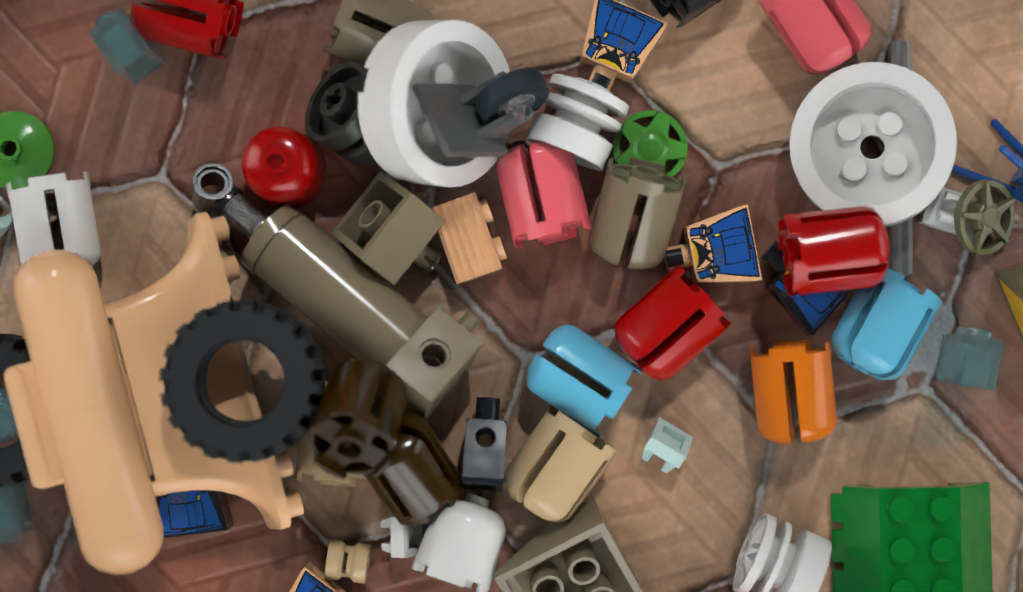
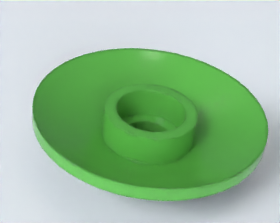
M21 111L0 113V187L7 189L6 184L9 182L12 184L13 190L28 187V178L47 175L51 169L55 156L53 137L47 126L31 114ZM9 142H14L17 148L12 156L5 154V146Z

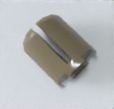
M343 0L330 34L337 38L333 48L325 45L323 51L346 61H355L365 66L374 47L389 31L406 22L435 20V18L428 9L408 0Z
M614 157L608 160L603 186L591 226L592 230L589 234L590 246L593 252L604 261L618 266L638 194H642L644 197L628 254L627 269L643 270L654 268L665 258L687 180L683 175L681 182L665 175L666 166L631 157L629 165H613Z

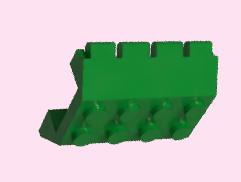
M989 482L948 483V486L874 487L869 484L842 486V493H831V522L843 523V529H832V562L844 563V568L833 569V592H993Z

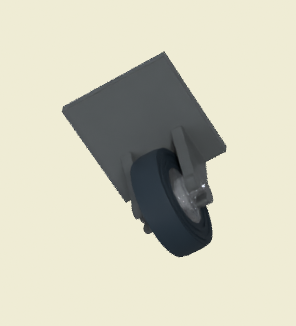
M521 68L508 73L502 71L477 87L468 84L416 82L411 87L445 157H503L508 151L501 138L518 125L530 120L534 112L545 103L549 96L548 85L540 71L535 68Z

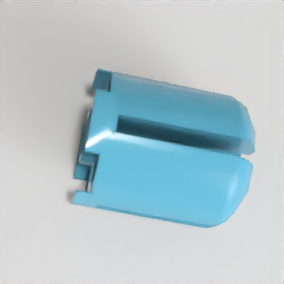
M889 268L885 278L876 286L856 290L831 336V347L841 360L852 368L881 381L895 380L905 372L943 302L929 289H926L924 295H921L920 290L916 286L903 280L904 275Z
M560 326L549 334L542 347L610 391L606 398L538 354H536L527 369V386L532 393L586 427L588 431L597 437H600L602 433L597 431L596 427L604 416L613 419L632 390V387L626 384L633 370L639 374L642 373V370L576 326Z

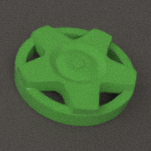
M646 110L631 115L621 124L622 126L619 132H616L613 141V156L616 164L629 165L630 159L633 157L665 166L667 161L678 159L674 168L666 175L674 177L680 171L686 160L688 146L686 135L674 118L660 111ZM654 117L646 127L634 122L641 118ZM670 125L676 131L680 141L671 139L668 136ZM623 135L629 147L620 155V139Z

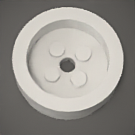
M415 20L401 24L389 31L377 43L364 66V68L369 69L365 80L364 92H358L359 124L371 155L388 174L413 184L459 187L477 180L494 165L499 157H445L411 87L416 82L468 84L477 87L502 71H505V73L510 72L502 51L485 31L465 21ZM510 132L501 138L504 145H506Z
M885 62L854 64L842 68L821 80L801 103L795 115L790 133L792 166L802 190L814 205L821 211L859 206L871 207L882 218L885 227L913 218L933 202L951 174L957 149L954 119L939 91L916 72ZM870 136L879 138L884 144L882 155L875 159L865 157L860 150L861 143Z

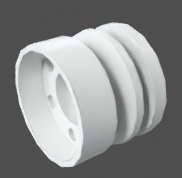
M552 74L549 86L562 95L549 93L545 103L556 110L555 116L536 113L526 139L529 142L539 140L573 153L576 164L602 171L613 145L598 134L600 130L619 132L622 125L608 115L625 118L630 106L614 96L609 90L594 82L579 77L573 78L562 74Z
M764 513L760 516L752 531L749 532L741 547L733 579V590L735 592H749L750 590L751 592H769L773 588V592H818L829 565L832 551L831 541L804 529L790 543L792 524L783 520L777 526V518Z

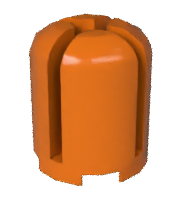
M810 340L775 342L772 349L761 353H756V346L749 347L757 429L764 438L778 444H792L793 439H795L789 362L794 364L802 443L815 442L832 433L837 423L830 340L825 341V348H811Z

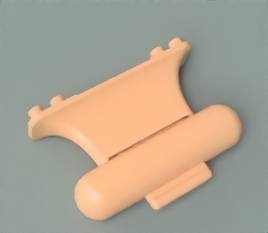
M207 212L195 214L187 222V246L176 266L153 285L118 301L104 304L97 275L91 264L79 254L64 249L45 250L31 256L19 267L14 277L13 296L31 361L7 368L4 372V382L32 485L38 489L64 484L81 551L87 562L100 572L113 575L133 573L147 566L158 555L164 541V533L156 500L157 496L191 490H211L237 495L257 507L268 528L276 530L289 528L291 526V518L304 514L303 503L297 491L292 493L284 492L281 478L293 475L292 462L287 452L279 453L257 462L231 463L223 458L213 459L204 455V450L197 446L191 447L183 440L185 435L179 428L174 429L168 420L171 416L168 406L162 405L160 394L164 393V381H159L160 368H165L167 357L163 355L168 344L174 343L177 338L175 334L183 323L188 324L192 321L194 314L204 308L209 309L217 306V303L231 301L230 296L232 294L229 284H232V280L240 279V268L235 255L221 257L219 246L222 245V241L230 239L229 227L224 216L210 218ZM242 341L228 344L214 355L208 365L206 388L209 398L222 414L232 419L249 421L261 418Z

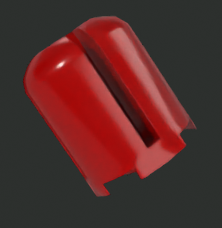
M156 0L206 13L207 16L158 3H131L130 16L133 28L143 39L219 60H224L228 57V54L221 52L229 36H238L244 9V2L237 0Z
M859 206L782 215L784 220L778 221V250L783 251L785 269L787 272H790V274H782L788 296L869 288L876 286L885 278L889 266V237L882 218L874 208Z
M679 265L672 269L617 319L614 328L616 340L623 350L638 364L647 376L660 381L673 378L732 325L723 317L725 314L702 288L700 289L695 283H692L686 275L682 279L680 278L686 271Z

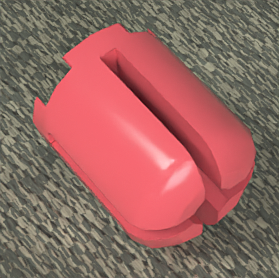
M761 0L758 2L802 70L810 75L827 73L851 58L852 55L864 49L873 34L871 23L856 0Z
M536 140L530 142V148H524V145L520 144L510 148L507 154L499 158L496 171L515 249H523L522 241L537 239L538 243L543 242L544 245L577 237L576 229L583 226V229L592 230L573 153Z

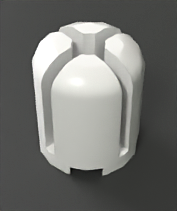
M83 171L85 180L67 181L66 173L28 178V187L14 190L10 182L6 184L21 265L35 254L45 250H55L46 195L55 194L64 249L79 254L91 266L99 260L101 248L90 190L89 172Z

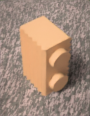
M474 192L430 208L445 220L438 233L457 285L502 270L500 261L507 259L500 237L491 238L487 223L494 220L486 198L478 201L477 195Z

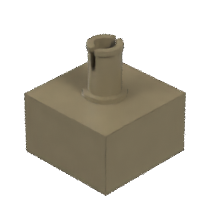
M380 171L331 234L362 261L395 285L412 263L425 273L432 271L435 267L424 259L425 256H428L436 264L439 263L441 258L440 252L432 248L428 242L440 229L445 220L415 195Z

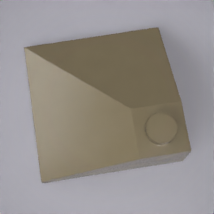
M594 498L581 504L570 519L564 522H551L493 574L502 592H644Z

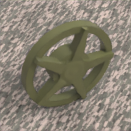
M994 180L976 181L966 188L957 203L954 216L956 236L963 248L971 253L989 255L998 251L1005 243L1009 242L1008 238L1012 232L1015 219V199L1012 198L1009 190L1002 183ZM990 187L1000 194L1003 201L998 204L992 202ZM980 190L981 201L976 202L970 212H966L969 201ZM1005 212L1003 227H1001V215ZM965 218L969 219L970 227L976 232L973 243H971L966 234ZM993 233L997 237L993 243L981 248L988 234Z

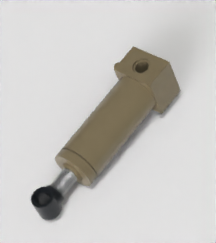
M216 163L204 164L199 167L194 173L192 180L193 204L199 212H207L209 216H224L231 225L248 237L249 242L242 253L241 263L356 358L373 359L384 363L381 377L393 369L401 378L407 390L406 409L414 410L427 419L471 368L483 344L470 333L479 323V317L474 312L468 311L457 322L439 307L428 317L291 204H285L273 214L267 216L258 207L254 206L252 202L243 197L242 190L233 183L232 174L226 167ZM213 185L219 187L222 191L216 194H209L203 188Z

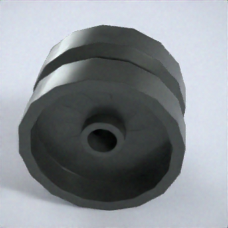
M352 61L342 63L331 70L318 84L310 97L305 112V129L310 138L324 147L335 151L337 155L348 162L361 167L369 166L376 162L364 141L358 116V92H364L365 80L369 69L364 68V65Z

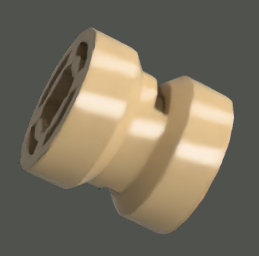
M331 539L326 558L325 579L339 580L341 577L350 578L353 583L366 584L371 544L357 543L355 546H349L342 540ZM346 553H348L346 570H344Z

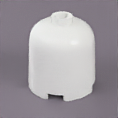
M467 493L465 500L457 499L452 507L449 503H446L439 511L432 514L411 569L423 572L426 565L429 566L426 575L463 588L472 589L475 582L478 583L476 592H488L505 539L506 528L503 519L499 514L488 509L489 500Z

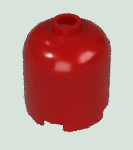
M273 126L261 130L249 140L242 153L241 169L246 184L261 200L274 207L291 204L296 208L306 205L319 194L325 179L327 165L322 150L312 138L292 127Z

